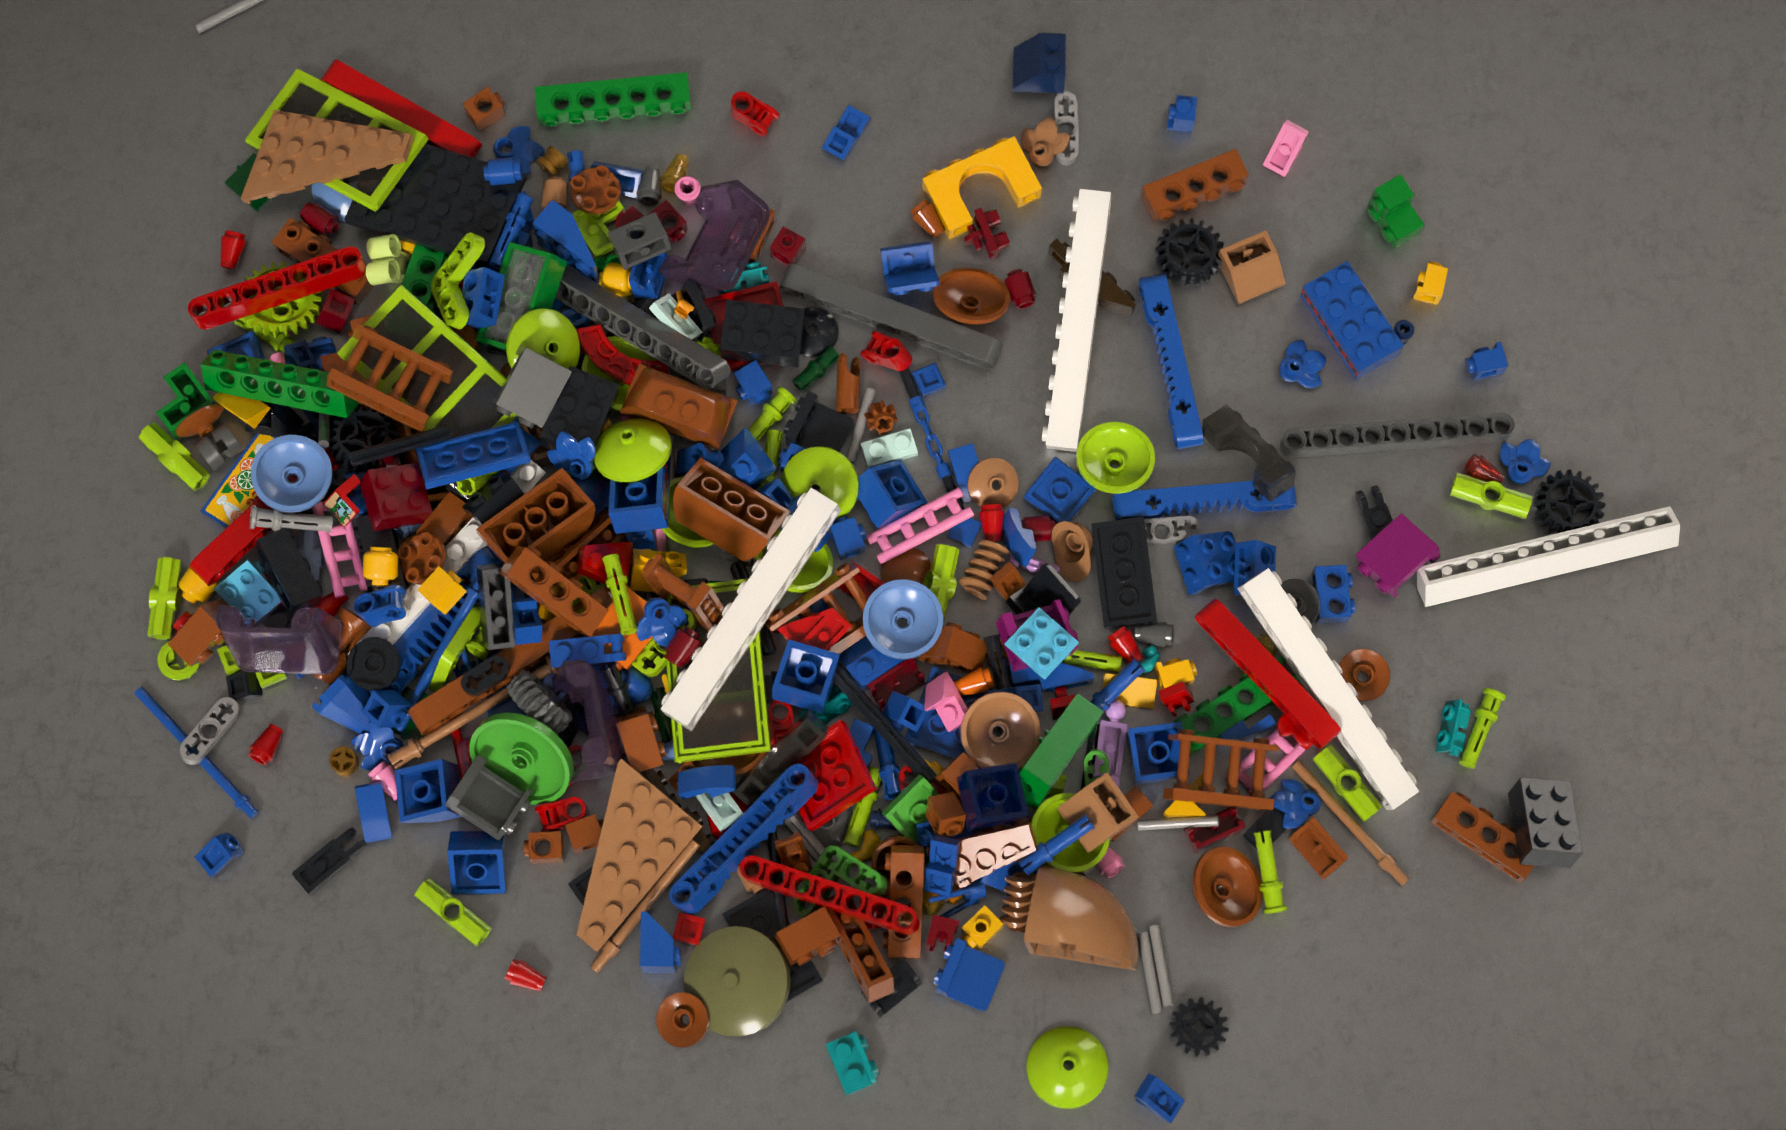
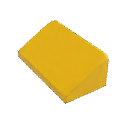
M219 392L212 397L215 402L254 429L270 410L269 406L259 400Z
M1105 673L1102 689L1117 675ZM1137 677L1115 700L1121 701L1125 706L1153 710L1157 680Z

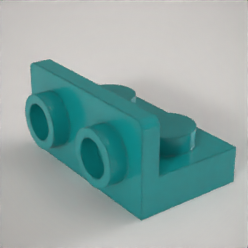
M855 1030L851 1034L825 1044L846 1096L877 1083L875 1077L879 1075L874 1060L868 1061L865 1051L869 1050L863 1034L858 1036Z

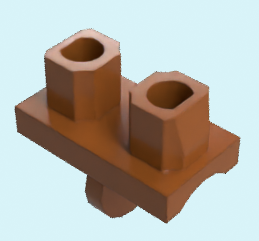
M799 831L795 832L791 837L774 841L782 865L810 874L813 867Z

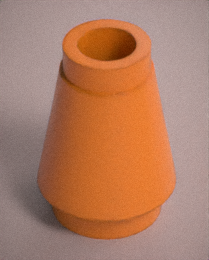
M979 667L954 681L961 696L985 693L995 687L989 667L984 669Z

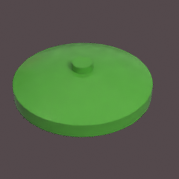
M517 713L495 714L483 720L471 737L469 751L472 763L479 754L487 759L484 767L522 792H525L527 788L532 790L527 798L532 801L530 805H542L557 800L564 794L572 781L574 765L567 746L553 730L536 719Z

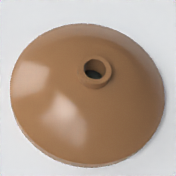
M1007 692L989 693L974 701L965 712L960 728V738L965 753L973 757L980 768L995 773L1011 772L1025 765L1038 748L1039 741L1037 740L1041 735L1040 722L1032 706L1023 698ZM996 726L1001 728L999 736H994L993 729Z

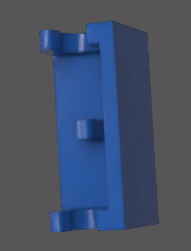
M666 252L632 267L628 281L635 298L660 299L671 260L670 255H667Z

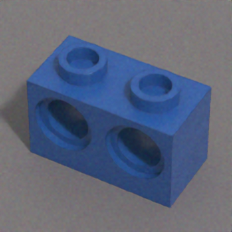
M486 267L467 272L462 288V295L469 309V319L466 325L476 329L496 325L505 275Z
M1259 540L1235 543L1234 595L1242 597L1237 588L1263 570L1269 568L1271 572L1275 571L1276 546Z
M1347 565L1315 567L1312 571V583L1320 599V610L1316 618V624L1348 622L1351 614H1355L1354 598H1350L1349 589L1353 586L1352 574L1347 573ZM1330 576L1337 578L1339 586H1330L1326 578ZM1337 602L1340 604L1342 611L1338 613L1333 612L1329 608V603Z

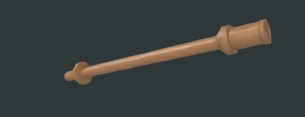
M547 655L545 656L547 664L531 672L541 680L552 672L556 677L560 676L558 669L561 667L551 668V658ZM507 687L423 738H410L407 740L408 743L387 754L394 768L398 769L415 757L419 759L423 756L422 753L425 748L509 699L511 696Z

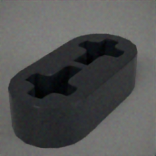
M492 656L466 672L461 679V686L464 692L471 697H477L504 681L509 675L507 661L503 657ZM492 664L504 665L501 668V674L497 675L496 672H493L488 676L486 675L493 670ZM484 676V679L478 682V689L475 690L473 687L467 688L470 685V678L478 680Z

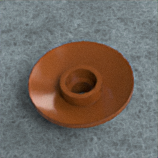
M212 404L195 411L178 425L176 434L181 438L197 434L200 437H204L214 430L213 425L224 411L223 407L220 404Z
M1357 649L1346 654L1339 663L1342 669L1341 676L1346 683H1351L1355 688L1358 701H1372L1386 691L1390 682L1389 666L1385 659L1375 651ZM1359 673H1364L1367 677V680L1360 681L1357 675Z
M679 992L668 996L661 1003L657 1011L656 1024L660 1035L666 1042L675 1047H690L698 1043L705 1036L709 1026V1014L705 1004L697 996L687 992ZM684 1014L689 1016L688 1024H684L682 1021Z

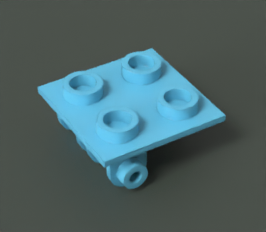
M248 559L217 585L214 590L245 620L244 623L251 628L277 606L281 600L274 587L263 576L265 570L260 561L251 563Z
M1039 607L1004 645L1045 680L1071 654V651L1079 642Z

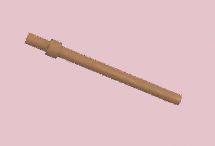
M1298 760L1292 766L1295 772L1379 861L1378 865L1385 872L1388 871L1403 886L1409 878L1395 864L1397 861L1390 853L1387 855L1305 765Z
M692 839L615 936L611 940L608 939L601 947L603 951L590 966L595 972L599 973L608 960L618 954L621 950L620 945L640 922L641 912H648L700 847L695 840Z

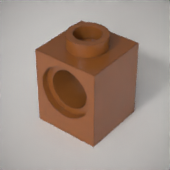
M486 87L463 103L465 113L479 132L505 116L503 110L505 103L498 92L493 94L489 87ZM484 105L492 106L488 111L480 110Z
M954 791L929 797L925 816L934 833L944 837L963 833L966 813Z
M596 814L565 825L576 854L598 846L604 820L598 821Z
M562 832L528 833V840H524V856H529L532 864L564 862ZM540 842H549L551 847L547 853L540 854L536 851L537 845Z

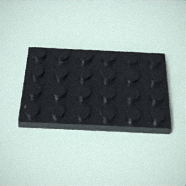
M425 144L376 212L352 200L344 220L348 225L382 235L395 234L399 240L448 255L453 252L467 233H474L485 240L484 250L475 263L489 267L488 262L507 222V213H511L517 195L521 193L527 176L526 173L522 172L523 179L517 180L514 184L491 186L490 181H485L483 167L488 165V162ZM393 164L381 169H376L375 167L367 169L357 190L371 196Z

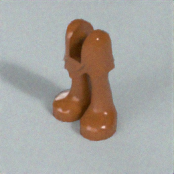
M343 606L337 612V616L343 624L342 629L332 643L328 641L326 646L323 647L321 655L311 670V674L315 678L323 680L328 685H332L342 674H345L347 658L349 656L347 654L372 628L359 615L357 616Z

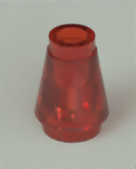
M1476 454L1471 456L1463 471L1470 477L1486 482L1497 481L1500 484L1505 476L1486 458Z

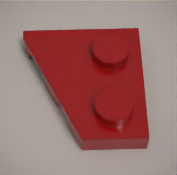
M633 542L585 545L579 551L576 573L606 585L608 578L602 558L610 554H618L623 576H626L628 580ZM613 573L617 590H620L616 573Z
M831 607L782 625L777 630L789 640L829 651L852 626Z

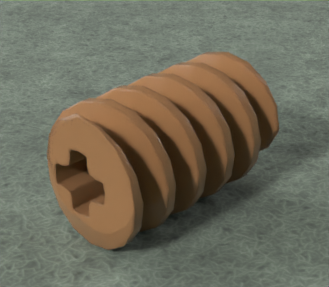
M980 540L978 542L979 549L973 552L975 558L970 559L968 562L971 568H965L964 574L966 577H961L959 583L971 595L987 600V596L982 591L992 590V587L987 582L991 581L992 572H997L1000 569L996 565L997 562L1006 563L1001 554L1010 555V552L998 543Z
M1016 872L1013 875H1006L1004 878L1006 882L1012 885H1005L1003 887V890L1010 895L1002 897V901L1009 905L1001 907V911L1008 915L1000 916V921L1007 924L1008 929L1025 933L1037 874L1031 873L1027 875L1025 872Z

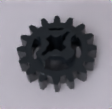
M1200 997L1197 1004H1195L1193 999L1190 998L1188 999L1187 1007L1182 1003L1178 1005L1180 1013H1172L1171 1016L1176 1019V1022L1169 1023V1027L1175 1028V1031L1170 1034V1038H1178L1179 1041L1175 1044V1047L1183 1045L1185 1047L1183 1054L1186 1055L1192 1050L1194 1057L1197 1058L1200 1051H1203V1054L1207 1057L1210 1055V1048L1215 1052L1219 1050L1217 1042L1225 1043L1226 1039L1221 1034L1227 1033L1229 1028L1223 1027L1222 1023L1228 1019L1227 1017L1219 1016L1222 1011L1221 1007L1216 1010L1212 1008L1214 1001L1211 1000L1206 1005L1204 1004L1203 997ZM1195 1010L1192 1019L1182 1020L1186 1013ZM1206 1012L1214 1018L1216 1023L1210 1022L1206 1017ZM1197 1021H1201V1026L1207 1028L1202 1030L1200 1034H1197V1030L1191 1026L1195 1025ZM1182 1032H1186L1191 1037V1043L1184 1038ZM1215 1035L1210 1043L1203 1045L1205 1036Z

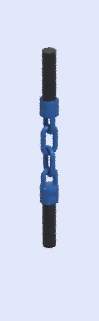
M909 368L899 371L910 398L909 403L918 424L923 426L926 433L925 443L931 457L936 458L938 463L935 469L948 493L956 489L952 478L953 474L949 463H944L942 458L943 448L938 436L932 433L928 423L930 416L922 396L918 393ZM924 411L926 419L921 418L920 420L918 413ZM935 439L939 451L933 453L929 440L934 441ZM961 498L957 499L961 509L964 510Z

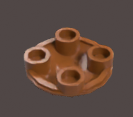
M600 165L585 169L571 179V200L579 210L587 214L597 215L606 213L614 208L620 199L621 187L619 180L606 166Z
M423 532L412 537L407 544L400 546L398 556L401 559V569L406 580L413 584L422 585L438 566L443 569L446 553L440 538L432 533Z
M913 547L881 564L880 575L885 583L903 579L912 580L923 585L924 577L931 569V562L924 552Z

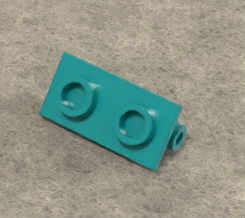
M760 261L745 264L746 269L735 271V267L720 269V274L715 275L716 279L721 278L722 281L717 283L719 293L726 294L742 290L740 281H746L747 288L770 283L768 273L763 274L762 270L767 269V266L761 265Z
M835 685L831 689L823 714L802 708L798 717L806 724L812 735L817 730L824 728L835 717L845 713L854 704Z
M1462 699L1446 701L1442 710L1441 728L1436 738V753L1449 751V755L1458 757L1460 752H1463L1466 734L1459 732L1458 728L1467 729L1471 710L1469 709V704L1462 703Z

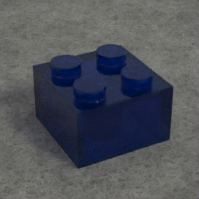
M1017 762L965 771L956 778L963 810L966 813L965 819L968 831L1015 823L1029 816Z

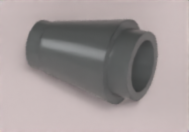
M656 166L645 167L637 189L638 201L643 205L654 206L658 204L662 197L660 169Z
M1167 622L1136 625L1135 641L1166 648V645H1173L1174 625L1167 624Z

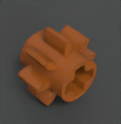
M883 400L870 404L868 412L864 413L867 420L866 424L870 431L875 428L879 434L889 430L892 431L894 422H898L895 415L896 410L892 404L886 406Z

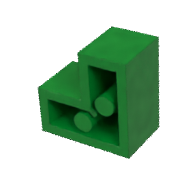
M1401 174L1375 188L1367 205L1368 215L1372 221H1377L1381 227L1383 238L1386 242H1391L1394 248L1421 234L1424 223L1411 205L1415 194Z
M185 362L163 377L177 398L156 412L176 440L181 439L176 434V429L185 418L203 407L215 404Z

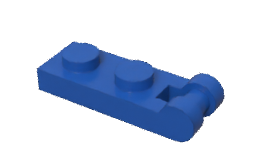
M611 634L549 641L551 668L627 660L626 652H623L622 642H625L624 635ZM606 643L612 644V654H605Z

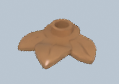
M1051 117L1040 121L1035 130L1025 128L1021 136L1022 147L1029 152L1031 161L1037 166L1049 165L1053 161L1054 155L1066 149L1070 140L1069 134L1058 133L1057 125ZM1045 150L1042 155H1038L1041 151Z

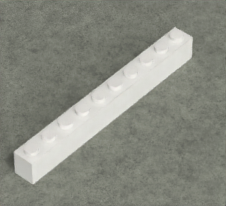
M1080 189L1079 196H1074L1073 212H1077L1076 221H1071L1069 237H1073L1072 247H1067L1066 262L1070 263L1069 273L1064 272L1062 288L1067 289L1066 296L1060 299L1059 313L1063 314L1062 324L1057 323L1055 338L1060 339L1059 349H1054L1052 364L1056 365L1055 375H1050L1049 390H1053L1052 400H1047L1045 415L1049 416L1048 426H1043L1042 441L1046 442L1047 449L1077 452L1080 442L1112 201L1111 192Z
M531 460L529 463L520 465L511 477L522 492L526 494L546 480L549 475ZM474 517L445 547L446 558L443 570L447 573L451 569L457 574L477 551L483 548L490 549L477 534L476 529L480 525ZM412 583L406 590V597L403 599L406 616L403 619L372 627L359 642L368 637H379L393 645L430 604L417 590L421 585Z
M810 488L808 493H803L797 502L798 508L793 515L789 514L782 524L783 530L778 537L774 536L767 546L768 552L764 558H759L752 568L753 574L749 580H744L737 590L738 596L734 602H729L722 612L723 618L719 624L711 627L707 634L708 640L703 647L697 648L692 656L693 662L689 668L683 669L676 681L678 684L672 692L669 691L664 696L661 702L663 705L661 710L665 715L688 730L692 731L841 512L837 503L813 488Z
M1671 506L1424 565L1417 570V589L1425 607L1676 547L1679 543L1680 523Z
M1269 568L1263 570L1238 587V591L1304 689L1340 726L1341 732L1337 735V738L1385 809L1394 810L1419 792L1416 787L1418 783L1415 777L1409 771H1405L1401 765L1402 758L1395 749H1390L1386 743V734L1380 727L1376 728L1371 720L1372 714L1364 704L1361 705L1356 698L1357 692L1351 683L1345 682L1341 676L1342 669L1335 660H1330L1326 654V645L1320 638L1316 639L1311 631L1312 625L1304 615L1301 616L1296 609L1297 603L1291 594L1285 593L1281 587L1282 580L1275 571L1271 572Z

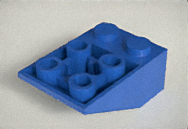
M551 200L533 222L535 236L538 241L537 244L548 253L552 251L559 258L567 261V266L574 267L579 273L599 284L596 264L573 215L554 200Z

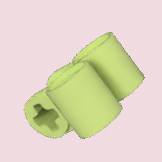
M389 234L369 238L366 247L372 262L366 266L368 282L371 285L402 283L410 255L401 251V243L398 236Z

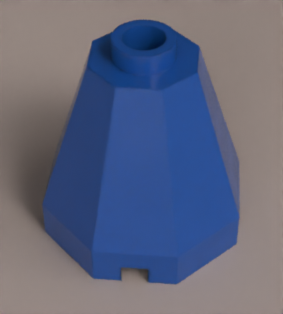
M346 670L345 673L348 676L345 677L342 674L319 697L321 704L318 705L315 702L312 708L319 715L359 734L363 731L370 732L369 724L371 720L362 713L370 697L365 689L359 687L351 679Z

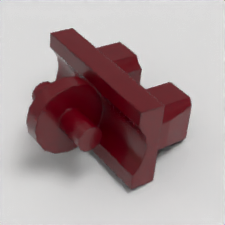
M982 208L974 210L976 215L974 221L978 231H976L974 225L968 226L969 234L964 238L965 244H974L976 251L983 249L981 243L983 241L990 260L997 258L998 252L1009 247L1010 244L1005 231L993 235L990 228L1001 225L999 214L996 209L983 212Z

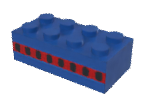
M1348 261L1303 286L1300 297L1355 380L1400 354L1404 345Z
M671 454L665 465L650 477L635 482L610 480L608 514L616 534L668 528Z

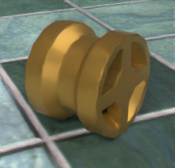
M549 146L546 149L544 156L536 159L538 166L550 177L557 176L558 170L568 165L567 159L553 146Z
M340 746L331 752L329 763L337 774L350 776L358 769L359 759L349 747Z

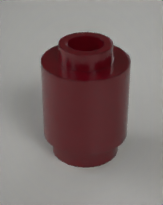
M308 202L300 213V219L319 235L332 236L340 226L338 222L339 217L319 203Z
M1022 269L1009 272L1004 282L1010 292L1012 304L1016 306V309H1025L1036 303V292L1029 273L1023 272Z
M1049 515L1023 517V520H1021L1022 528L1033 531L1035 543L1051 541V533L1055 526V521L1050 520Z
M687 626L684 630L678 628L665 649L667 652L664 658L682 668L685 663H689L699 647L701 641L697 638L700 634Z

